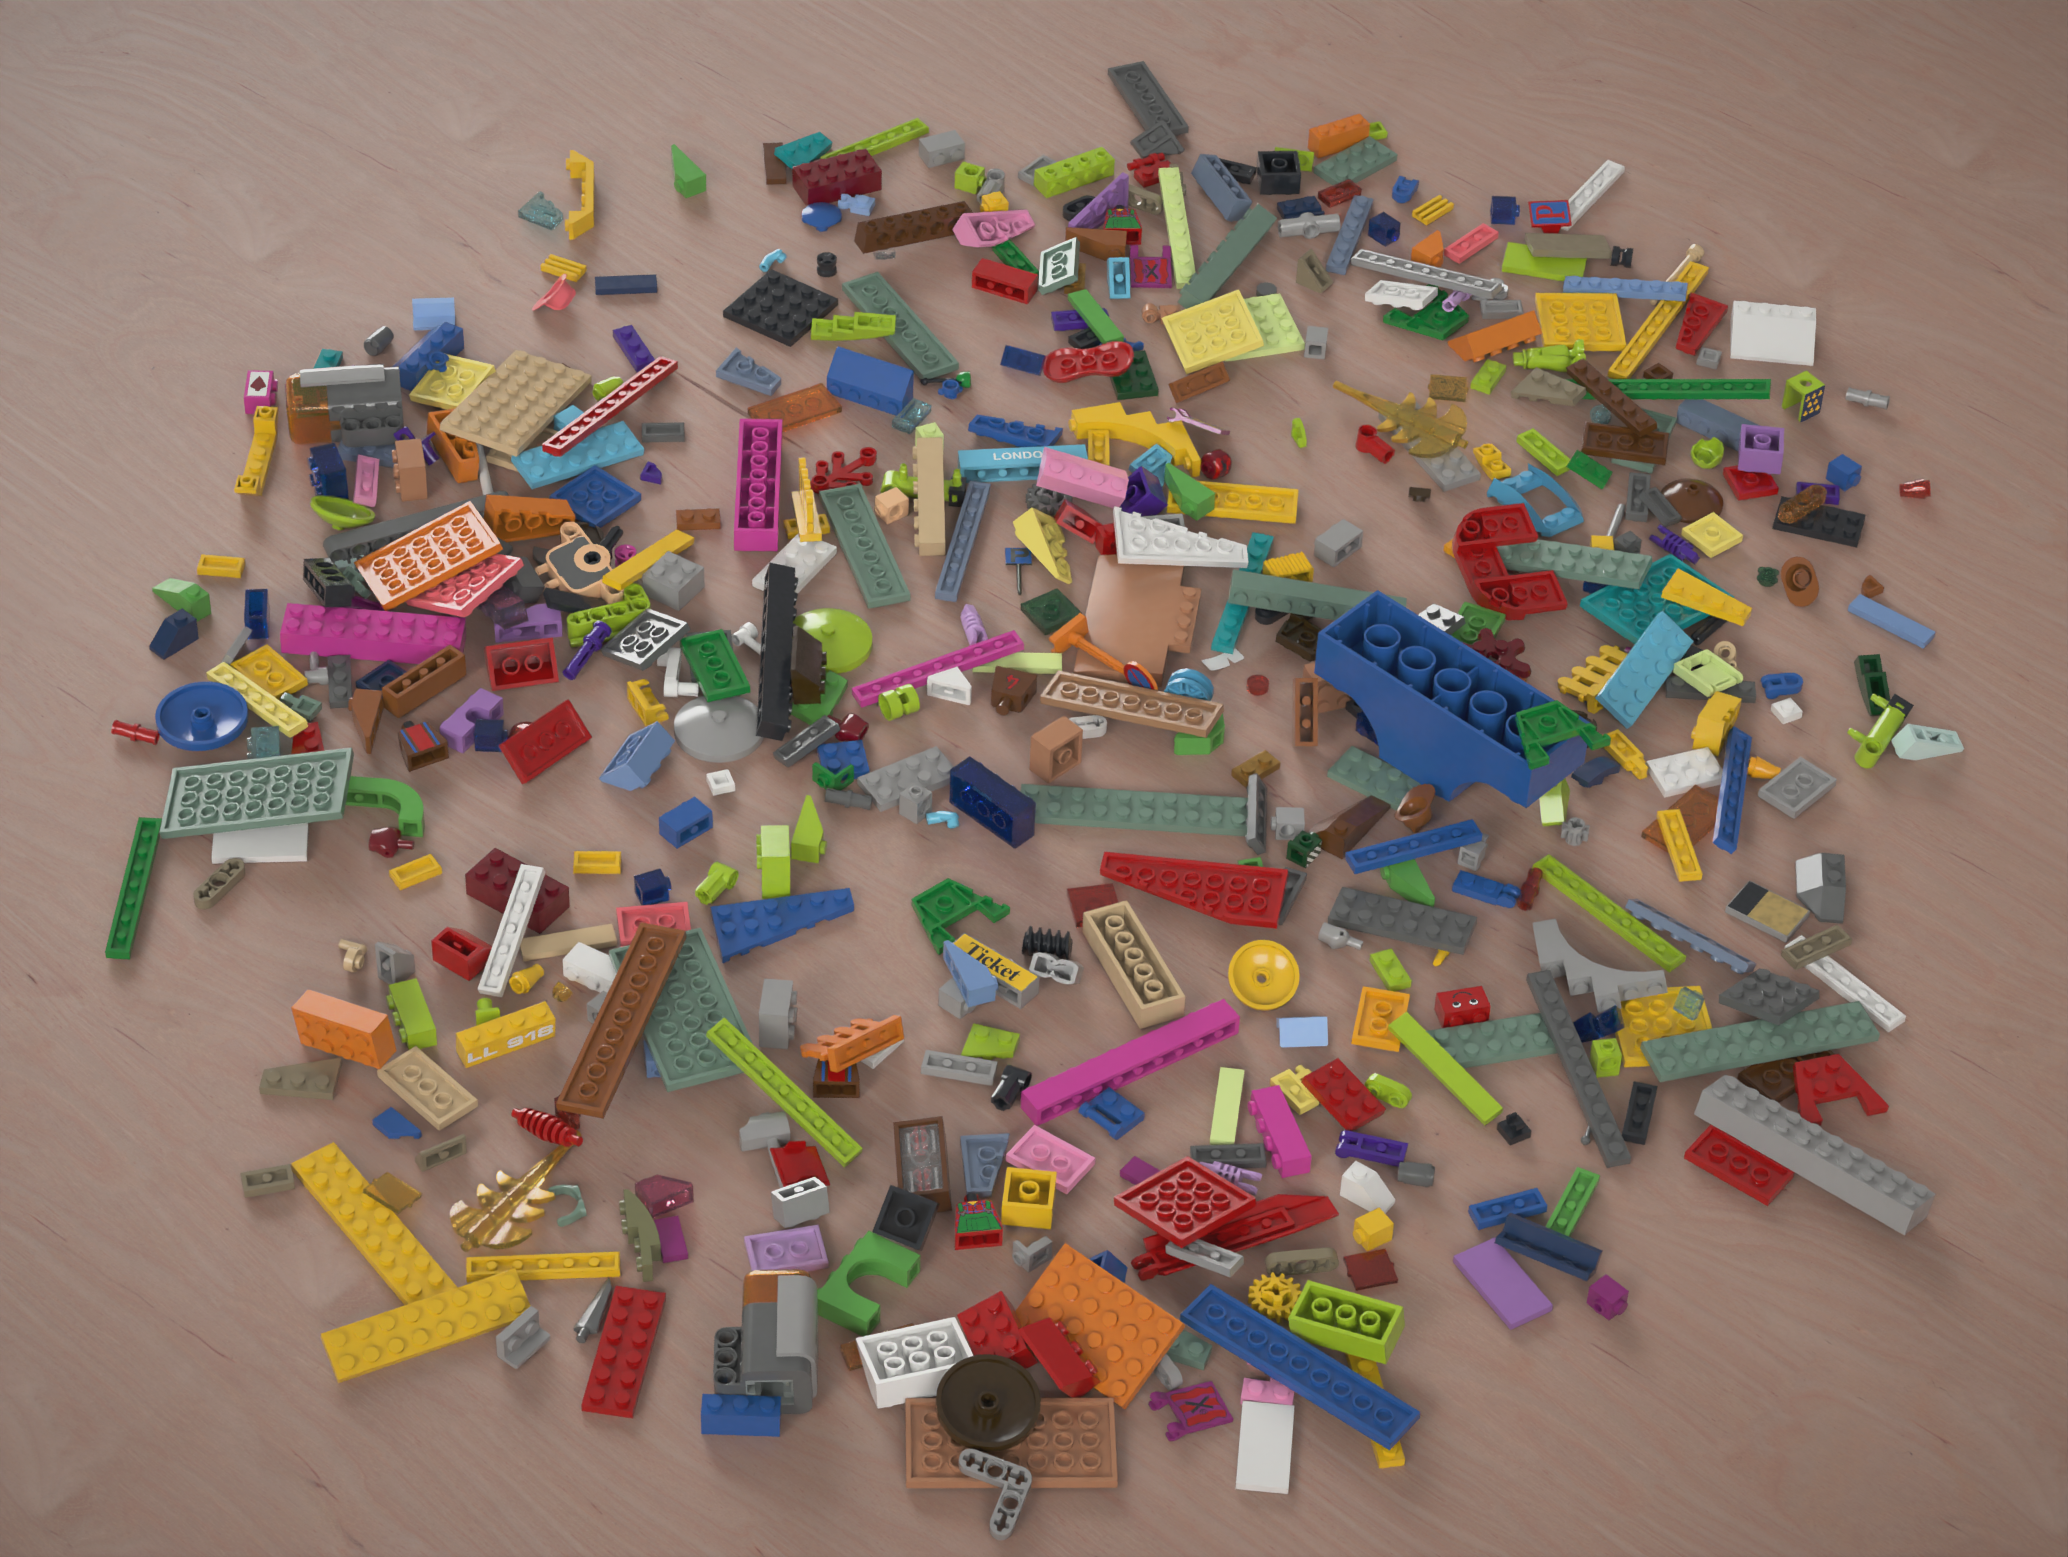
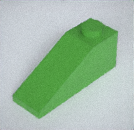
M675 144L671 145L674 187L676 191L680 192L685 198L705 192L706 174Z
M1165 464L1164 481L1182 512L1197 521L1214 510L1215 492L1172 464Z
M169 578L152 588L155 594L177 611L184 609L195 617L197 622L211 614L209 593L196 583Z
M1415 859L1380 868L1382 879H1386L1393 891L1409 902L1434 907L1435 897Z

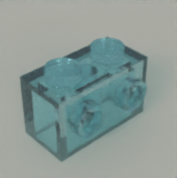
M279 726L251 728V737H247V748L251 753H247V760L281 756Z

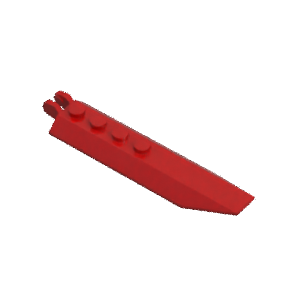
M1277 1194L1256 1201L1255 1207L1204 1235L1199 1240L1235 1253L1302 1231L1337 1217L1339 1213L1328 1196ZM1160 1234L1143 1238L1146 1253L1135 1257L1131 1261L1134 1270L1141 1268L1137 1274L1141 1281L1153 1279L1157 1274L1166 1276L1196 1266V1264L1166 1254V1245L1170 1241Z

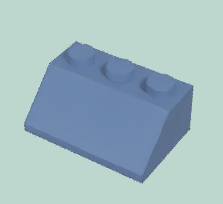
M658 721L627 737L599 779L601 782L629 791L638 787L644 788L651 781L650 776L661 767V760L670 754V748L675 740Z

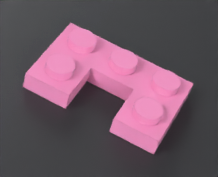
M1270 1377V1381L1244 1378L1240 1404L1243 1401L1293 1405L1295 1392Z

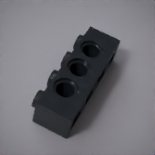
M330 558L304 559L303 581L323 606H351V601L355 597V588L338 569L337 565Z

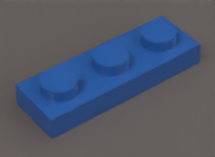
M1538 1188L1469 1205L1468 1213L1477 1229L1481 1230L1505 1223L1509 1213L1522 1218L1547 1212V1204Z

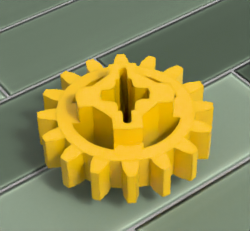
M1272 1272L1269 1278L1262 1274L1261 1281L1253 1280V1286H1249L1248 1304H1251L1253 1310L1258 1311L1263 1316H1267L1266 1318L1270 1320L1275 1318L1277 1323H1280L1283 1317L1289 1321L1288 1318L1302 1292L1300 1291V1284L1293 1285L1294 1278L1291 1277L1286 1280L1283 1273L1276 1277L1274 1272Z

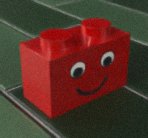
M1482 986L1436 993L1434 1010L1442 1028L1489 1021L1491 1005Z

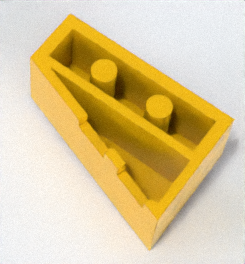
M1716 691L1708 699L1706 706L1698 715L1697 725L1694 726L1691 734V739H1694L1692 749L1697 750L1708 747L1714 756H1719L1727 740L1728 731L1734 726L1739 716L1741 698Z

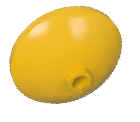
M1256 940L1243 945L1234 954L1229 964L1228 981L1232 992L1240 1002L1252 1009L1269 1011L1285 1005L1293 997L1299 985V968L1294 956L1284 946L1274 941ZM1263 976L1265 978V982H1259L1257 980V977Z

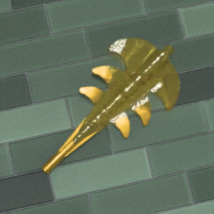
M1335 381L1333 384L1334 389L1352 396L1387 417L1382 424L1377 426L1378 432H1390L1402 426V430L1391 437L1392 442L1409 443L1419 437L1422 438L1417 445L1408 450V453L1412 456L1435 458L1447 453L1451 448L1455 449L1459 446L1465 449L1468 446V441L1462 439L1467 430V418L1464 411L1455 404H1451L1449 411L1445 415L1436 418L1437 405L1431 397L1428 398L1426 404L1421 409L1416 411V400L1412 392L1408 393V396L1401 404H1396L1356 390L1339 381Z
M576 1130L577 1136L582 1137L581 1133ZM559 1145L519 1179L509 1177L502 1171L497 1172V1182L499 1188L503 1191L502 1193L489 1190L483 1184H480L477 1189V1198L483 1209L469 1207L461 1200H457L450 1211V1223L453 1231L465 1238V1241L460 1245L461 1249L468 1252L472 1247L479 1248L481 1245L489 1247V1249H507L521 1244L532 1236L531 1229L517 1227L511 1224V1222L528 1223L545 1216L543 1209L530 1207L526 1203L543 1204L555 1200L553 1192H547L538 1187L573 1145L570 1147Z

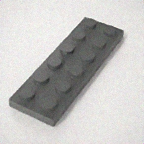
M1144 61L1108 68V76L1145 131L1163 119L1174 136L1188 133V124Z
M1342 887L1328 916V924L1464 955L1477 925V917Z

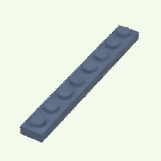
M969 482L937 584L935 599L957 602L991 491V484Z

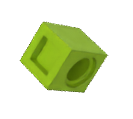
M962 162L955 171L954 188L977 194L987 179L985 168Z
M1616 1038L1593 1040L1589 1061L1596 1077L1618 1076L1622 1054Z

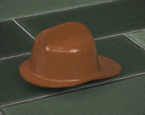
M1796 556L1788 559L1781 569V579L1787 597L1795 606H1809L1815 601L1819 593V582L1816 572L1810 561L1804 557Z
M1422 784L1412 788L1402 799L1394 814L1395 819L1402 821L1406 827L1417 833L1432 818L1431 803L1435 797V788L1430 784Z

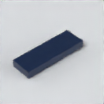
M656 274L596 276L595 293L596 295L657 293Z

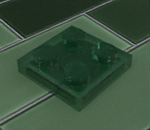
M1058 588L1021 603V611L1044 635L1059 630L1079 613L1082 614Z

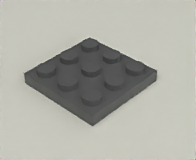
M647 608L600 650L605 657L644 671L661 655L665 654L671 646L681 640L691 629L687 622Z
M1759 968L1719 994V1003L1773 1024L1781 1025L1817 1001L1820 990L1814 989L1808 984L1792 981L1788 977L1773 974L1767 969Z

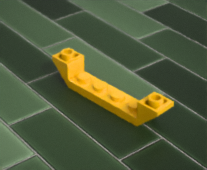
M570 150V158H566V170H570V178H582L581 211H569V219H565V231H569V240H573L594 227V162L575 150Z
M256 407L253 418L254 437L243 475H238L234 492L239 495L262 496L277 440L278 407Z

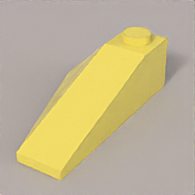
M1030 508L1013 521L1017 538L1025 544L1056 579L1067 584L1072 583L1070 566L1064 558L1067 556V550L1062 547L1065 537L1060 525L1055 522L1053 517Z

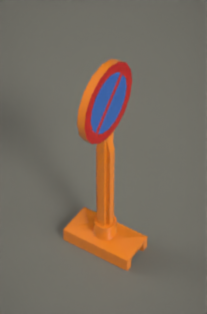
M1081 613L1049 637V641L1054 644L1051 653H1064L1073 645L1123 674L1129 685L1159 691L1154 678L1141 664L1128 662L1126 665H1123L1117 659L1085 640L1083 636L1089 630L1087 618Z

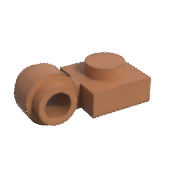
M1148 303L1144 305L1141 312L1143 320L1147 323L1160 320V324L1164 325L1163 317L1181 310L1180 305H1159L1158 310L1154 304Z

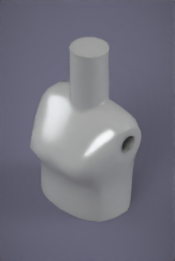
M1326 922L1323 923L1318 936V940L1327 943L1331 949H1339L1348 945L1361 950L1364 943L1349 936L1345 929Z

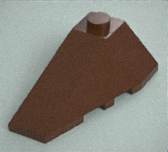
M1370 795L1316 823L1309 832L1318 834L1322 840V850L1343 859L1346 852L1351 851L1391 808V804Z

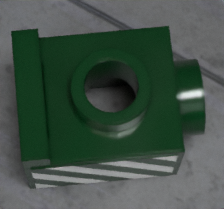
M1302 830L1293 840L1288 842L1286 859L1306 869L1321 853L1322 840L1315 832L1307 833Z

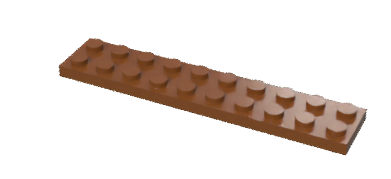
M640 923L556 1102L557 1110L604 1119L687 938L685 930Z

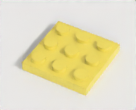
M448 355L449 361L446 362L447 370L445 372L434 369L428 370L409 394V397L413 402L447 410L454 409L488 376L496 372L495 367L491 364Z

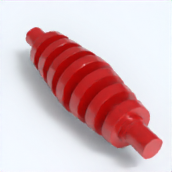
M514 1108L511 1113L512 1117L517 1119L519 1126L543 1141L565 1147H570L571 1145L579 1147L583 1143V1138L577 1136V1131L552 1114L531 1108H524L522 1110Z

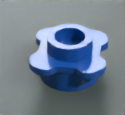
M440 351L428 354L429 362L426 364L428 370L434 369L440 372L447 370L446 362L449 361L447 354Z
M945 380L942 383V388L938 389V394L944 395L949 399H956L957 394L961 393L963 388L955 380Z

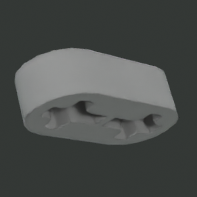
M1165 1354L1153 1372L1168 1390H1172L1181 1386L1183 1379L1177 1366Z

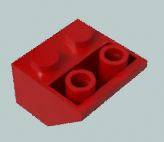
M446 927L431 940L433 961L468 981L472 980L485 968L492 949L490 944L471 933L452 927Z

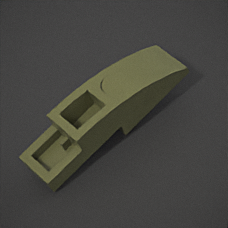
M629 1189L623 1190L624 1200H619L620 1215H625V1219H621L622 1234H627L628 1244H634L635 1253L640 1252V1257H636L637 1272H642L643 1282L653 1281L652 1262L661 1261L659 1234L655 1222L645 1205Z

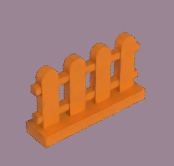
M893 1015L881 1022L873 1021L871 1018L854 1019L850 1021L851 1027L835 1028L833 1036L822 1035L817 1037V1044L806 1043L801 1045V1055L805 1058H819L820 1061L828 1060L830 1071L839 1072L903 1040L904 1033L901 1016Z

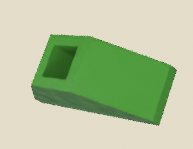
M1223 713L1207 738L1178 732L1174 738V754H1210L1223 744L1225 731Z

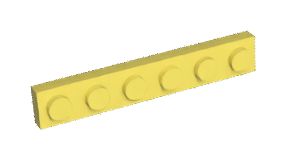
M223 662L206 672L209 681L222 683L236 689L244 697L248 709L289 738L308 727L305 718L227 663Z

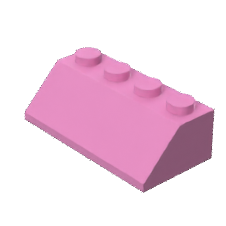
M1044 447L1036 486L1114 508V506L1120 507L1125 500L1129 479L1125 470Z

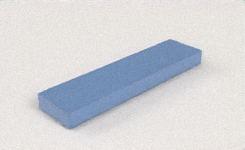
M1861 594L1848 606L1849 612L1923 649L1935 637V631Z

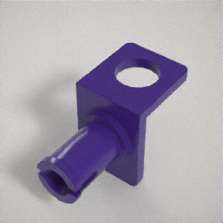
M407 426L394 433L397 441L403 440L402 434L407 435L409 439H416ZM435 432L421 439L424 459L428 466L440 459L429 444V439L436 435Z

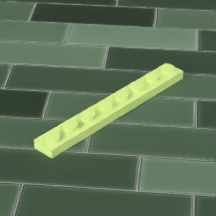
M1179 167L1159 168L1158 176L1169 245L1171 246L1176 288L1182 289L1186 283L1190 285L1189 280L1196 271Z

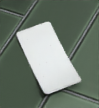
M1235 648L1233 654L1223 653L1201 661L1213 671L1230 666L1228 659L1236 663L1244 659V656Z

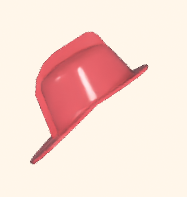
M563 274L554 283L552 288L533 306V311L542 305L553 310H561L570 304L576 292L566 282L567 274Z

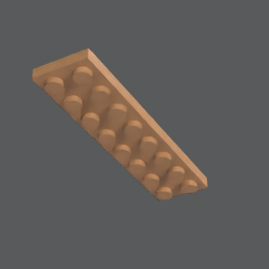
M1059 670L1040 695L1041 704L1207 738L1224 712V705L1221 703Z

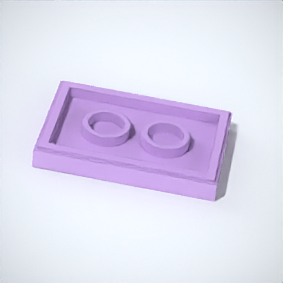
M819 1225L744 1236V1243L754 1280L829 1268Z

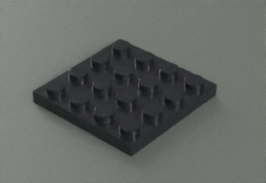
M771 269L723 310V317L791 347L811 330L812 318L823 319L838 306V298Z

